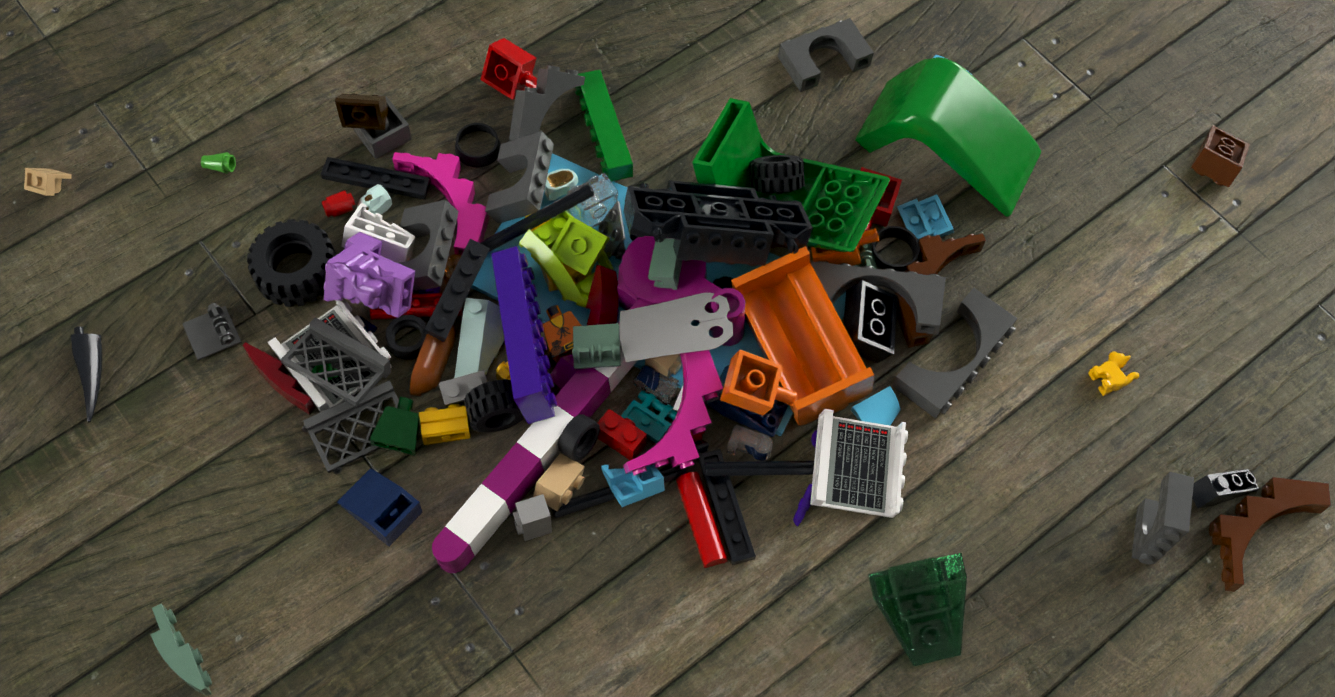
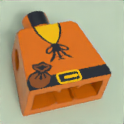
M554 305L546 310L550 320L545 322L543 327L550 355L554 362L557 363L562 356L572 354L573 326L582 325L571 311L562 314L559 306Z

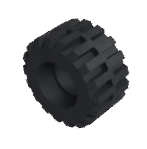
M772 155L752 160L750 162L751 188H754L756 192L769 194L787 193L801 189L805 186L803 159L793 155Z
M501 379L483 383L470 390L464 398L470 425L475 431H502L518 424L524 419L523 414L514 401L511 380Z

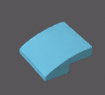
M937 194L919 202L916 198L897 206L906 229L911 231L918 241L927 235H940V237L954 233L953 226Z

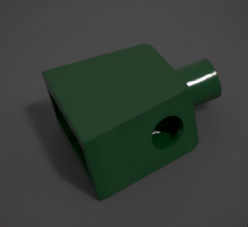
M400 397L397 408L385 407L371 435L370 441L372 446L413 456L416 455L419 414L411 412L414 402L412 399Z

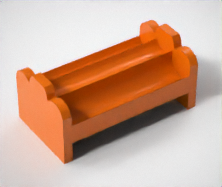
M806 246L800 248L795 254L793 252L792 254L789 253L767 263L765 266L758 267L731 280L732 288L738 290L745 299V319L765 358L783 365L779 386L797 392L796 400L790 408L798 425L802 426L818 419L819 414L824 409L834 410L833 413L843 410L849 403L858 401L872 392L874 373L871 367L866 368L810 262V253Z

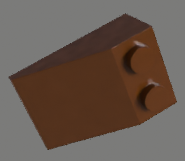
M1212 125L1191 168L1201 176L1206 175L1213 179L1216 184L1229 188L1243 168L1250 144Z

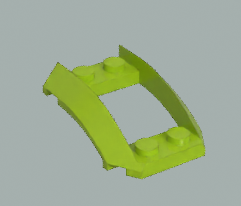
M565 211L534 231L528 229L520 240L519 246L521 248L525 247L531 253V257L552 279L564 301L577 302L576 305L585 308L594 273L575 285L566 268L550 249L567 220L572 216L568 211ZM603 250L597 260L598 263L603 267L614 270Z

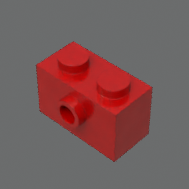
M608 409L598 421L600 425L598 439L627 459H635L646 446L647 434L637 428L635 423L629 418L624 419Z

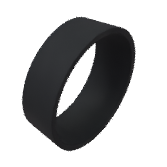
M471 123L461 128L458 132L455 153L460 158V161L467 166L485 167L496 161L501 144L496 131L491 126L484 123ZM475 131L487 132L496 138L493 149L479 156L469 155L462 151L458 144L459 141L466 134Z
M888 226L878 231L879 242L889 237L905 241L913 253L912 261L909 263L894 265L884 261L875 250L879 242L872 244V252L876 264L882 269H893L898 272L905 271L907 265L913 263L920 252L916 236L908 229L900 226Z

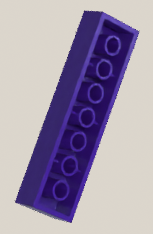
M517 246L491 253L514 401L528 424L555 417L554 407L557 406V401L554 393H551V388L554 387L550 373L548 374L547 371L550 368L548 356L544 354V351L547 350V345L544 337H541L544 327L541 319H538L541 310L538 302L535 301L538 293L535 284H532V280H535L532 267H527L525 253L521 254Z

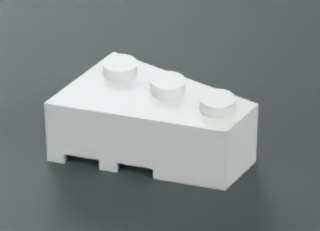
M361 203L344 227L341 247L345 248V243L349 238L358 232H362L382 241L381 256L397 263L409 261L412 256L415 236L395 223L390 225L382 220V215L379 213L374 215L366 210L367 206Z

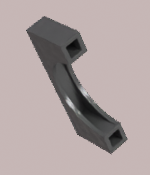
M812 261L811 264L832 304L841 295L846 293L847 289L863 280L872 285L893 290L903 297L913 311L916 321V332L939 334L946 277H941L937 274L923 275L914 271L898 272L893 269H874L870 266L856 267L847 263L831 264L827 261Z
M975 288L963 299L957 310V313L969 324L976 340L975 358L966 366L950 372L929 371L909 361L896 376L892 387L935 419L940 413L946 414L952 406L950 401L954 397L958 399L966 389L963 386L967 382L970 384L978 375V372H976L978 368H984L991 359L989 355L992 352L996 354L1004 344L1002 340L1005 337L1009 339L1016 330L1014 324L1018 318Z

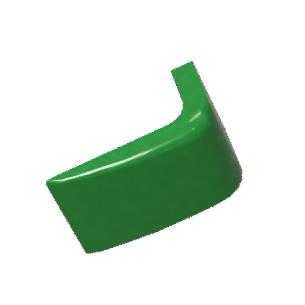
M941 57L924 59L887 81L855 139L869 153L903 138L921 141L1006 217L1012 214L1041 154V149L1035 139L994 94L958 63Z
M730 98L692 164L698 183L751 188L750 162L764 156L785 154L774 151L763 141L750 102ZM802 158L804 161L805 186L792 192L774 193L772 196L775 195L777 201H799L802 203L813 227L807 246L839 252H853L890 182L889 177ZM756 192L758 198L763 197L767 199L771 195L769 193Z

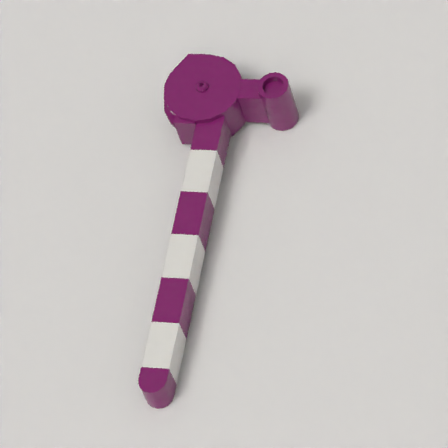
M638 237L629 244L619 265L617 289L620 307L630 310L700 293H714L712 299L718 295L727 298L730 311L727 313V319L733 325V336L722 345L733 346L742 340L745 330V299L738 290L733 288L721 289L708 281L706 262L683 260L677 290L658 288L654 286L655 281L648 278L655 245L654 237ZM709 302L705 305V311L708 313H714L719 309L717 302ZM720 326L710 328L713 338L720 337L723 334V328ZM621 342V366L578 369L555 396L557 406L554 407L555 417L532 423L437 535L432 543V552L439 566L444 571L457 573L470 563L515 509V503L520 502L559 456L561 452L558 449V443L566 425L579 414H584L590 418L637 361H625Z

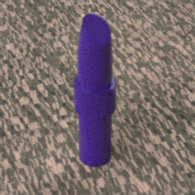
M812 484L808 485L803 498L800 499L798 509L793 518L796 526L800 525L811 506Z

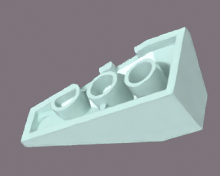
M466 298L454 378L484 370L486 375L489 371L488 368L494 358L497 357L499 349L505 341L500 307L489 300Z

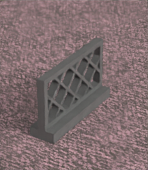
M315 317L309 323L310 329L281 358V363L357 407L382 377L386 379L391 373L390 359ZM312 337L320 342V346L306 348V343ZM335 350L338 352V356L324 358V351ZM321 351L322 359L308 361L307 353ZM304 354L305 356L304 362L295 363L291 361L295 355ZM353 360L357 363V367L343 369V361ZM340 362V370L326 371V364ZM323 365L324 372L314 374L309 371L311 366ZM372 371L375 375L370 379L362 380L361 372ZM358 373L359 380L345 382L344 375ZM342 375L343 383L331 384L328 382V377ZM361 387V391L356 397L348 394L346 388Z
M390 380L372 388L357 407L348 401H344L303 420L328 473L380 449V447L376 446L366 447L367 444L371 445L369 439L373 429L376 427L375 423L378 415L383 413L381 410L383 402L393 399L396 405L395 408L398 406L399 399L394 392ZM366 410L375 412L371 424L359 420L362 412ZM347 420L354 423L350 434L338 431L341 422ZM357 424L370 428L366 439L353 435ZM324 430L332 433L328 444L319 442L315 434ZM336 434L348 438L344 449L332 446ZM352 439L364 443L361 451L357 453L347 451ZM321 447H325V448H326L325 453L323 452V450H322ZM330 449L342 453L340 461L332 465L327 460Z

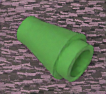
M228 152L209 156L204 155L201 158L202 168L228 174L234 171L236 160Z

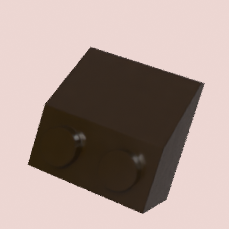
M353 93L341 94L336 97L335 104L342 127L385 130L388 113L385 96L358 95Z

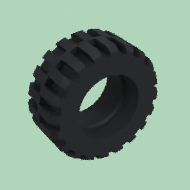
M289 219L285 223L279 221L275 223V226L265 228L262 235L259 233L255 238L256 243L251 244L249 248L250 253L247 255L249 273L263 296L267 300H272L277 305L284 303L286 307H293L294 304L303 306L306 305L305 302L318 300L317 297L319 295L324 296L325 265L329 259L336 256L327 233L314 223L309 225L306 220L296 222L295 219ZM294 253L312 255L307 265L296 272L279 273L275 271L279 262L288 255Z

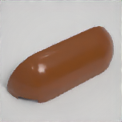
M452 325L445 342L428 334L426 335L413 368L410 380L411 395L421 396V393L428 392L438 386L456 340L454 325Z

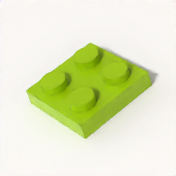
M570 216L552 246L551 251L562 263L588 277L610 238Z

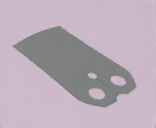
M706 292L659 304L620 311L619 335L625 361L632 362L718 348L733 336L732 322L727 319V313L730 311L727 298L718 295L712 299L714 293ZM709 302H717L719 309L714 313H708L705 311V305ZM699 320L700 323L698 326H692L691 322ZM720 326L723 328V334L720 337L713 338L709 335L710 328Z

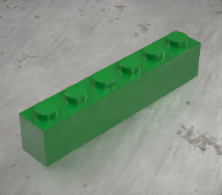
M601 70L578 74L584 76L585 81L584 85L574 87L576 96L580 95L581 111L585 110V124L591 128L589 134L591 141L596 143V157L601 158L602 161L600 162L602 174H606L608 182L633 177V162Z

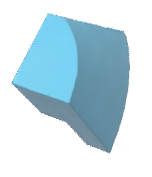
M890 386L854 405L851 409L859 421L891 426L901 410L898 399Z
M609 465L601 466L605 479L621 507L665 491L664 477L655 465L646 467V472L635 476L633 472L626 474L624 468L609 469Z

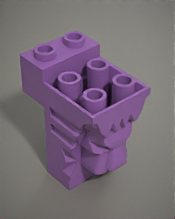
M358 232L346 241L345 250L327 261L325 265L326 279L323 287L325 290L324 300L328 302L348 299L351 303L358 304L362 302L364 306H368L371 309L379 307L388 315L399 318L411 309L415 270L381 256L382 241Z

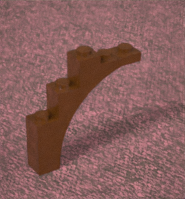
M983 233L977 235L969 234L963 238H950L942 242L940 235L924 236L918 241L920 246L919 261L907 265L905 272L914 271L923 275L938 274L956 258L981 252L986 241ZM895 292V295L898 296L896 317L908 348L928 344L933 334L916 332V321L911 307L903 297Z
M1272 477L1263 485L1262 497L1246 496L1236 505V516L1220 514L1210 523L1209 534L1212 536L1213 545H1221L1220 558L1223 560L1224 567L1221 578L1225 582V591L1235 592L1244 585L1243 557L1249 541L1259 527L1274 518L1287 514L1303 512L1321 514L1331 506L1328 483Z

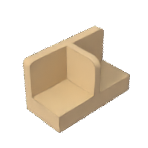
M25 168L24 189L46 196H55V193L61 191L62 179H71L72 174L53 169Z

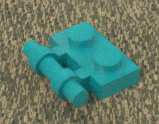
M642 390L637 398L642 400L643 403L640 404L633 400L621 417L632 420L637 428L647 434L648 439L657 444L671 426V423L666 421V419L670 418L674 421L677 412L674 411V407L671 405H665L657 400V396L654 394H648ZM653 407L654 409L659 411L660 414H655L654 412L649 410V408Z

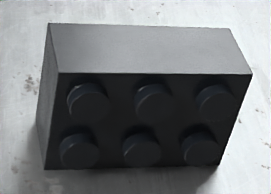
M863 280L846 290L843 325L859 355L879 363L894 355L898 296Z

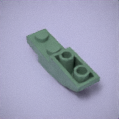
M162 604L152 607L160 630L150 635L162 658L189 686L205 696L211 695L209 686L212 685V681L208 672H203L200 663L204 661L199 649H193L189 643L185 644L181 632H176L173 624L177 623V620L171 609L167 610Z

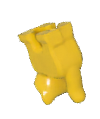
M1113 351L1109 354L1108 361L1102 363L1099 367L1094 366L1090 369L1088 374L1093 381L1099 378L1103 379L1101 380L1103 386L1098 387L1102 396L1112 391H1118L1130 384L1134 379L1140 377L1138 372H1132L1126 376L1120 370L1127 364L1131 356H1125L1123 353Z

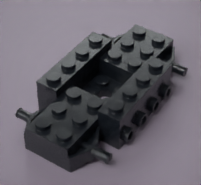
M669 180L667 189L654 190L649 189V185L647 183L644 184V182L639 187L631 185L627 188L623 210L630 235L636 237L652 236L656 242L659 239V243L663 242L666 238H675L673 248L676 258L684 261L700 260L707 263L725 262L731 265L737 263L749 266H765L770 248H788L791 254L792 252L795 254L800 248L807 246L813 228L802 203L799 201H777L776 196H772V194L767 199L763 197L758 198L754 188Z

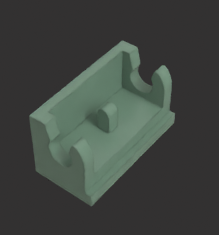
M666 238L660 243L659 239L658 242L655 241L648 278L655 281V287L677 290L683 260L676 258L673 248L674 239Z

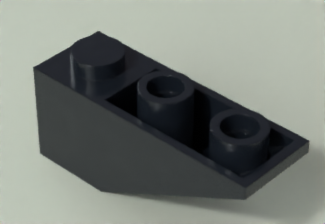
M1249 469L1208 474L1193 484L1192 499L1197 508H1204L1256 492L1260 489L1256 483V478L1250 473Z

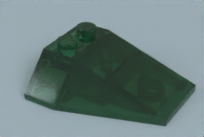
M962 553L920 559L886 567L868 574L873 599L913 666L961 655L967 574Z

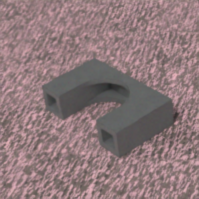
M851 18L827 27H821L814 32L805 33L795 39L784 41L780 44L778 58L799 91L802 92L819 84L821 72L809 55L814 50L829 48L839 52L853 72L871 66L874 52Z
M542 131L503 143L500 146L497 161L509 173L527 168V170L514 186L489 194L485 212L498 224L533 214L541 208L554 146L551 139Z
M447 200L404 209L400 227L414 235L415 238L430 235L429 242L420 255L410 261L399 263L415 270L413 292L437 288L442 285L459 212Z
M1169 471L1161 480L1159 501L1145 498L1137 506L1131 558L1138 559L1143 564H1155L1189 532L1194 477Z

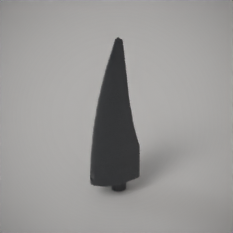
M79 326L74 328V334L71 335L72 352L83 386L87 422L89 423L93 417L101 383L102 337L98 334H84V328Z

